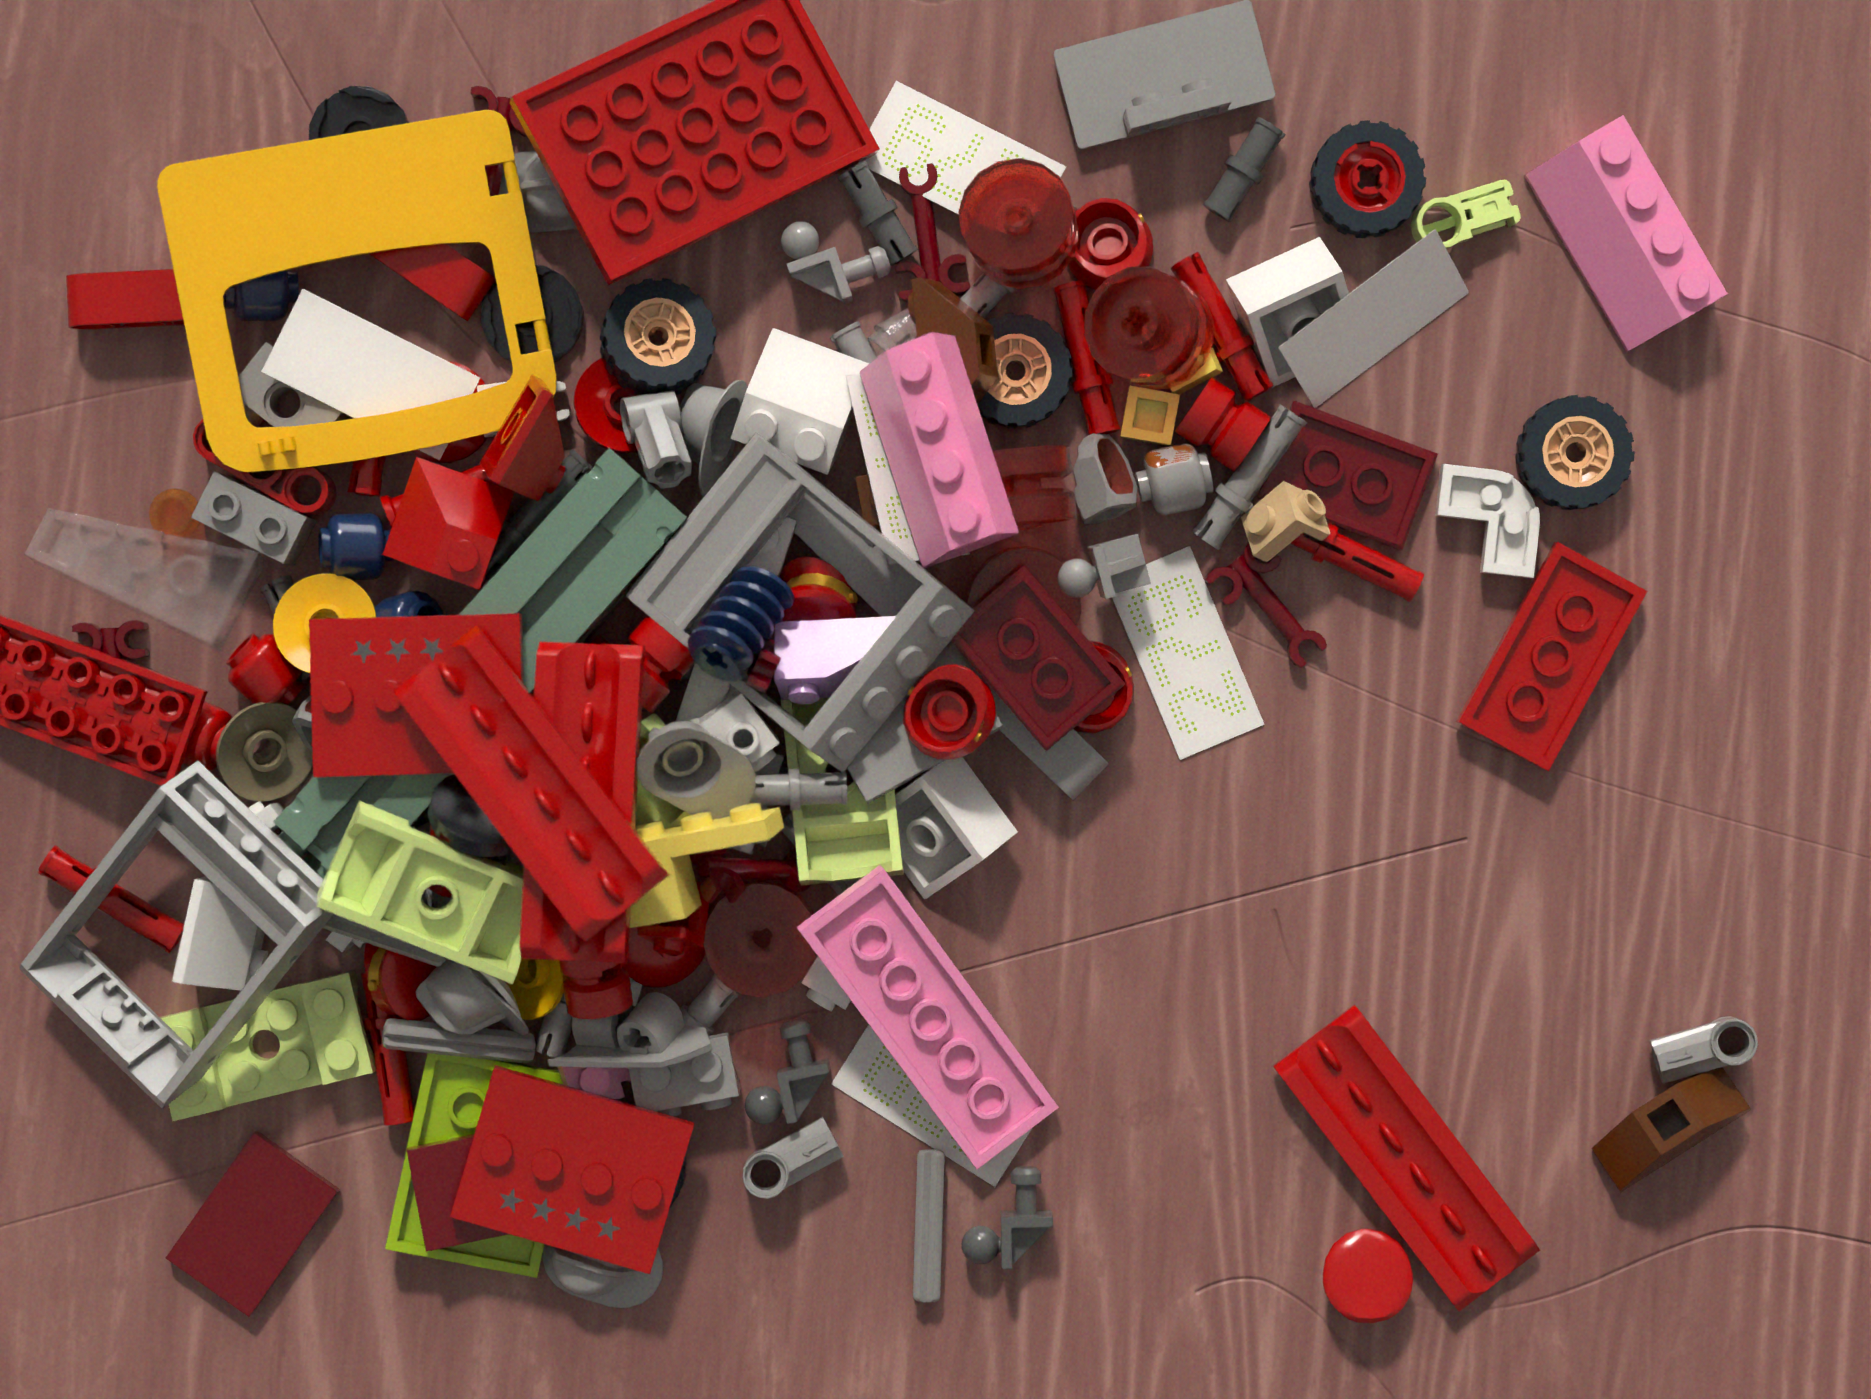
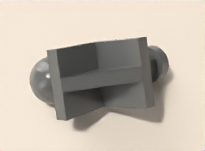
M804 1018L783 1022L779 1028L781 1039H787L792 1066L779 1068L776 1073L781 1094L769 1086H759L750 1091L745 1099L746 1114L757 1124L765 1125L774 1122L779 1118L783 1109L787 1124L797 1122L830 1072L829 1058L812 1061L807 1034L811 1033L810 1023Z
M1021 1166L1016 1167L1011 1172V1184H1016V1210H1000L1001 1237H998L991 1228L986 1226L972 1227L964 1234L961 1247L964 1256L970 1262L987 1264L998 1253H1001L1002 1269H1012V1265L1049 1227H1053L1052 1211L1037 1210L1036 1184H1041L1042 1182L1041 1172L1036 1167Z

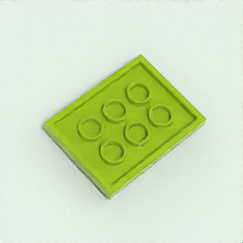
M427 1053L406 1148L475 1134L495 1065L563 1084L560 1072L516 1062ZM406 1149L385 1244L386 1250L534 1278L538 1277L544 1244L511 1234L426 1251Z

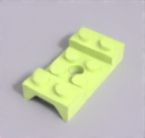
M819 698L817 702L812 704H796L789 700H781L783 709L806 727L829 698ZM784 729L788 774L789 769H799V774L826 773L831 764L810 751ZM853 781L851 785L847 786V805H800L801 810H792L798 874L801 886L862 879L879 865L884 868L889 876L904 875L895 789L867 804L856 783Z
M359 801L318 890L317 907L513 984L517 976L521 961L520 926L524 867L505 860L502 865L485 857L460 852L451 847L448 842L409 827V820ZM431 885H443L451 891V900L445 906L433 908L423 902L421 898L422 893Z
M352 970L272 990L205 1075L169 1104L172 1121L222 1110L229 1106L320 1084L325 1085L374 1073L376 1071L375 1056L367 1041L358 1004V979L356 971ZM233 1000L160 1018L188 1046L195 1050ZM260 1030H269L278 1037L280 1048L274 1058H262L255 1052L253 1039Z

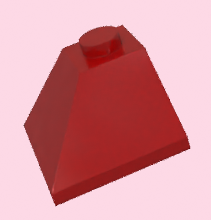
M532 374L481 459L480 464L491 481L539 502L544 491L551 494L556 489L565 473L566 467L561 465L565 455L553 394L540 378Z
M416 457L382 555L480 590L515 491Z

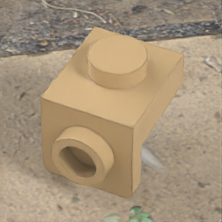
M1285 481L1281 482L1254 505L1248 514L1245 513L1241 516L1253 556L1266 562L1271 560L1303 532L1321 541L1330 535L1324 515L1326 508L1322 500L1310 490L1304 491Z

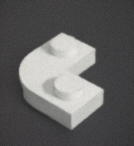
M1442 464L1435 516L1486 522L1480 573L1534 578L1540 513L1528 490L1518 480L1513 478V475L1503 471Z

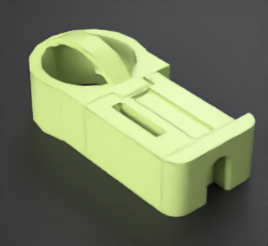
M1499 180L1455 195L1434 198L1426 202L1413 214L1411 221V232L1416 243L1434 229L1440 232L1455 226L1452 239L1443 242L1445 248L1448 249L1453 245L1471 239L1474 235L1506 225V221L1508 227L1515 225L1520 221L1521 214L1518 206H1512L1510 203V197L1514 194L1510 182ZM1432 207L1443 208L1451 214V217L1422 225L1423 215Z

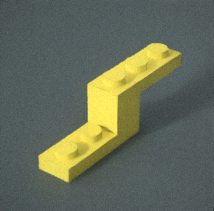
M753 803L731 809L729 817L712 819L711 812H703L682 818L680 826L664 828L662 821H654L636 826V832L670 876L631 906L630 928L687 918L701 906L689 854L771 839L784 828L780 808L761 810L760 803Z

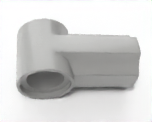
M670 390L622 398L620 401V413L625 438L628 444L636 445L647 481L657 484L660 489L678 486L685 477L691 475V460L681 434V415L674 391Z
M1731 1016L1720 1017L1708 1024L1649 1040L1654 1063L1663 1084L1727 1065H1742L1754 1056L1758 1046L1757 1035L1753 1027L1745 1021ZM1728 1027H1738L1743 1034V1045L1734 1054H1724L1718 1044L1720 1034Z
M821 1117L770 1146L753 1152L744 1163L742 1178L745 1187L751 1194L758 1198L768 1199L777 1196L785 1188L841 1159L844 1155L825 1119ZM760 1160H771L780 1168V1178L773 1186L761 1187L752 1180L751 1169Z

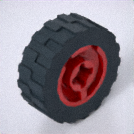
M1365 120L1353 126L1350 123L1342 127L1340 131L1335 134L1333 133L1326 140L1312 163L1309 188L1310 192H1313L1314 200L1312 202L1316 210H1320L1323 215L1322 219L1328 225L1331 223L1338 228V232L1344 235L1347 233L1353 234L1355 238L1365 239L1367 236L1373 235L1376 238L1385 235L1391 230L1394 231L1413 214L1423 197L1421 196L1422 191L1426 187V177H1424L1423 172L1426 166L1424 159L1420 158L1418 154V146L1414 141L1411 142L1405 136L1406 133L1399 128L1396 130L1386 122L1370 123V120ZM1362 171L1374 173L1377 180L1375 187L1365 186L1363 189L1359 188L1358 183L1360 182V173Z

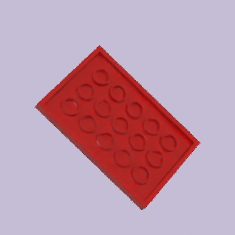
M715 0L511 96L509 101L608 286L874 156L880 150L800 0Z

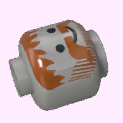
M1188 443L1147 452L1144 457V470L1135 472L1141 502L1151 500L1154 510L1160 515H1170L1198 509L1205 503L1206 493L1213 492L1212 476L1205 452L1197 453L1196 449Z

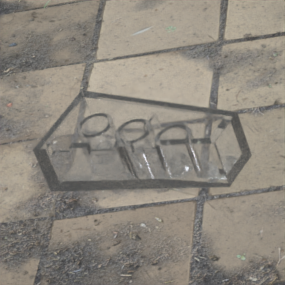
M48 508L25 552V555L35 564L221 652L267 562L261 553L243 548L237 549L217 545L214 542L205 540H193L169 535L147 528L141 529L121 525L113 521Z

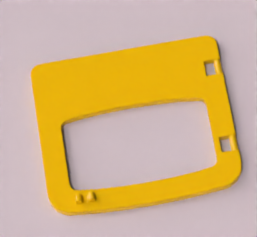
M481 110L169 165L160 172L157 179V189L206 436L213 453L226 466L242 472H259L338 464L424 449L498 431L532 374L544 382L554 397L556 392L555 365L509 126L506 119L500 113L494 110ZM503 164L508 193L490 196L485 167ZM463 243H480L489 249L513 367L511 378L506 383L473 394L425 406L342 421L260 428L253 426L248 421L224 305V296L230 287L266 275L306 265L395 249ZM533 322L539 352L521 355L515 325Z

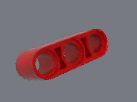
M447 244L395 249L369 254L466 321L470 319L496 281L492 275Z
M173 269L81 273L66 276L68 325L70 329L97 330L184 325Z
M203 419L195 427L193 444L202 457L289 508L313 516L327 512L334 505L337 497L336 486L332 478L313 466L275 470L271 477L259 479L255 472H242L226 466L213 453L206 436ZM315 477L321 485L320 498L311 505H304L298 497L299 486L304 480Z

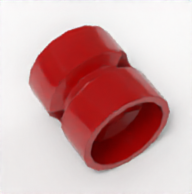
M1211 377L1174 432L1196 447L1208 443L1211 445V456L1234 472L1267 426L1271 416L1249 402L1238 406L1235 404V392Z
M647 615L631 633L629 640L631 645L645 646L642 707L652 714L670 693L668 687L669 680H681L695 661L687 647Z
M559 961L561 973L567 976V979L563 982L567 1013L570 1016L579 1019L607 1018L624 1012L633 1004L629 972L623 969L625 963Z

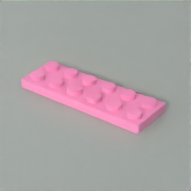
M881 865L797 926V929L976 1169H979L1059 1108Z

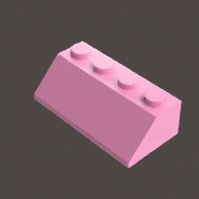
M1624 115L1579 140L1524 176L1626 352L1728 294Z
M935 332L928 333L884 351L859 371L922 567H931L1019 534L955 336Z

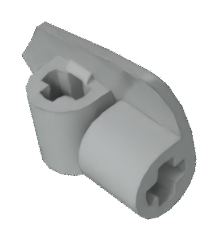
M653 992L645 995L634 1009L631 1005L629 1009L614 1016L600 1019L572 1017V1030L577 1045L566 1054L553 1059H547L549 1066L662 1068L687 1061L713 1049L705 1027L685 1026L678 1005L665 994Z

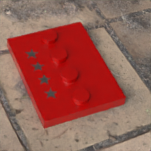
M522 614L309 619L313 777L454 773L399 702L394 690L421 668L433 661L476 625L480 627L524 685Z
M495 1065L450 1217L650 1274L691 1138L694 1122Z

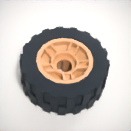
M653 278L643 279L642 283L636 285L632 283L625 287L621 295L617 294L612 300L602 324L599 340L602 342L600 347L601 358H604L607 363L605 368L610 375L613 374L618 379L619 385L635 391L634 394L636 395L673 390L675 395H679L683 389L697 383L699 376L703 375L708 367L715 348L716 327H713L712 324L714 317L711 310H707L702 297L699 294L695 295L690 291V287L683 283L679 285L673 283L671 279L662 278V280H653ZM656 330L663 332L662 338L665 340V344L661 346L654 345L650 342L649 337L655 335Z
M1006 313L1002 317H993L987 320L993 326L998 378L977 405L980 415L991 424L1006 426L1010 429L1025 426L1027 428L1036 425V423L1042 420L1045 421L1064 401L1072 379L1071 355L1069 349L1065 346L1063 337L1059 332L1056 333L1051 328V324L1045 320L1040 321L1035 319L1034 315L1026 313L1024 315ZM1009 362L1024 364L1025 375L1022 379L1011 380L1007 377L1006 367Z
M1570 395L1561 399L1558 398L1535 411L1536 413L1532 417L1527 419L1523 425L1524 430L1522 434L1518 435L1516 442L1518 453L1515 454V459L1521 471L1519 476L1522 482H1526L1530 489L1528 491L1534 497H1540L1544 500V504L1551 507H1561V510L1585 509L1607 501V498L1615 495L1621 489L1620 485L1628 479L1631 473L1629 468L1631 462L1634 461L1635 451H1632V442H1634L1632 432H1628L1625 425L1627 422L1622 415L1618 416L1613 411L1614 407L1607 402L1603 404L1597 401L1595 397ZM1575 442L1580 451L1586 452L1585 457L1576 463L1571 462L1566 456L1567 447Z

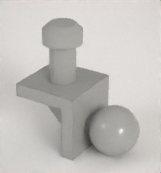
M797 221L789 224L781 236V246L784 252L789 257L796 259L787 263L791 278L838 299L843 304L853 301L849 283L877 274L879 279L887 276L891 270L886 251L879 246L868 249L869 255L843 264L840 262L835 247L815 253L819 246V235L816 229L807 222Z
M1138 534L1088 546L1091 564L1082 559L1069 560L1061 566L1057 577L1060 589L1066 595L1074 598L1088 595L1096 583L1100 597L1105 599L1115 597V593L1151 584Z

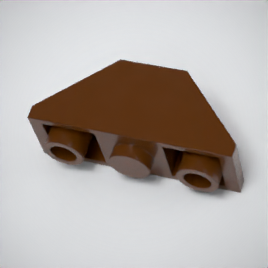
M921 277L911 279L912 293L908 297V310L911 320L916 324L917 338L931 332L955 336L978 405L998 378L993 326L941 282Z
M1723 1067L1716 1068L1675 1084L1637 1108L1591 1149L1621 1193L1743 1116L1751 1108Z

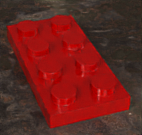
M1555 542L1456 722L1544 771H1549L1648 591L1565 545Z

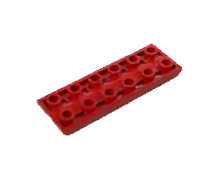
M0 614V726L160 786L179 774L190 737L197 724L208 691Z
M478 625L474 626L438 657L394 690L402 706L572 929L584 942L591 939L670 876Z
M539 642L536 653L534 699L635 829L638 787L637 759L640 750L645 646ZM524 866L520 926L521 959L628 964L631 907L587 942H584Z
M1352 1005L1273 1065L1274 1069L1458 1312L1540 1251L1526 1229L1355 1005Z

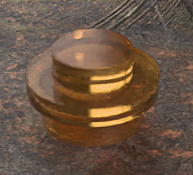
M168 489L159 493L152 501L149 510L152 527L159 535L171 540H181L191 536L200 525L199 521L191 518L198 500L191 493L182 489Z

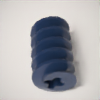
M750 566L741 567L736 570L729 584L725 585L719 598L712 603L708 611L709 613L702 617L698 628L692 631L687 641L688 650L697 665L717 679L729 682L740 680V669L743 670L751 666L754 659L753 655L760 653L763 648V640L771 637L774 625L780 623L785 615L784 610L791 608L794 603L793 591L787 583L765 569Z

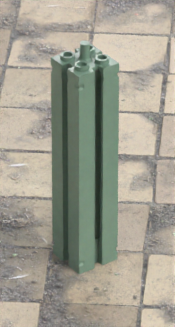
M610 448L606 450L597 460L592 470L579 480L459 614H522L524 686L533 698L536 653L539 642L586 644L627 598V592L688 518ZM454 773L313 777L298 793L293 803L287 806L273 822L283 830L278 837L297 855L302 857L307 853L303 861L324 879L359 801L409 820V827L413 828L415 825L429 819L428 811L434 788L445 777Z

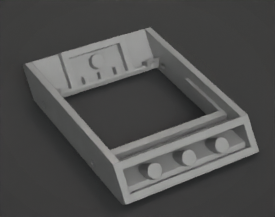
M755 433L627 592L626 596L688 648L687 641L690 634L698 628L702 617L709 613L708 611L712 603L719 598L724 586L729 584L733 573L741 567L749 565L806 493L872 548L875 545L878 546L918 579L922 585L806 727L767 694L746 685L750 675L744 670L740 669V680L729 682L810 751L841 772H844L975 610L792 459Z
M196 761L159 787L23 960L20 970L163 1109L205 1075L334 913L317 907V893L323 879L199 761ZM157 831L166 837L277 944V947L232 1001L228 1009L195 1050L188 1046L75 936Z

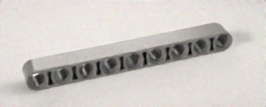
M807 493L788 515V517L798 520L794 533L822 560L835 567L844 576L849 586L881 617L896 616L922 585L918 579L898 563L889 564L887 554L876 545L872 548ZM963 655L970 669L988 685L993 694L996 714L1003 725L1000 731L1074 801L1109 763L1074 729L1048 751H1045Z

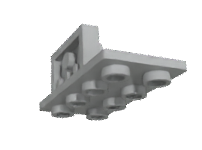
M1249 0L1055 50L1053 54L1076 146L1079 150L1268 102L1275 97V90L1252 3Z

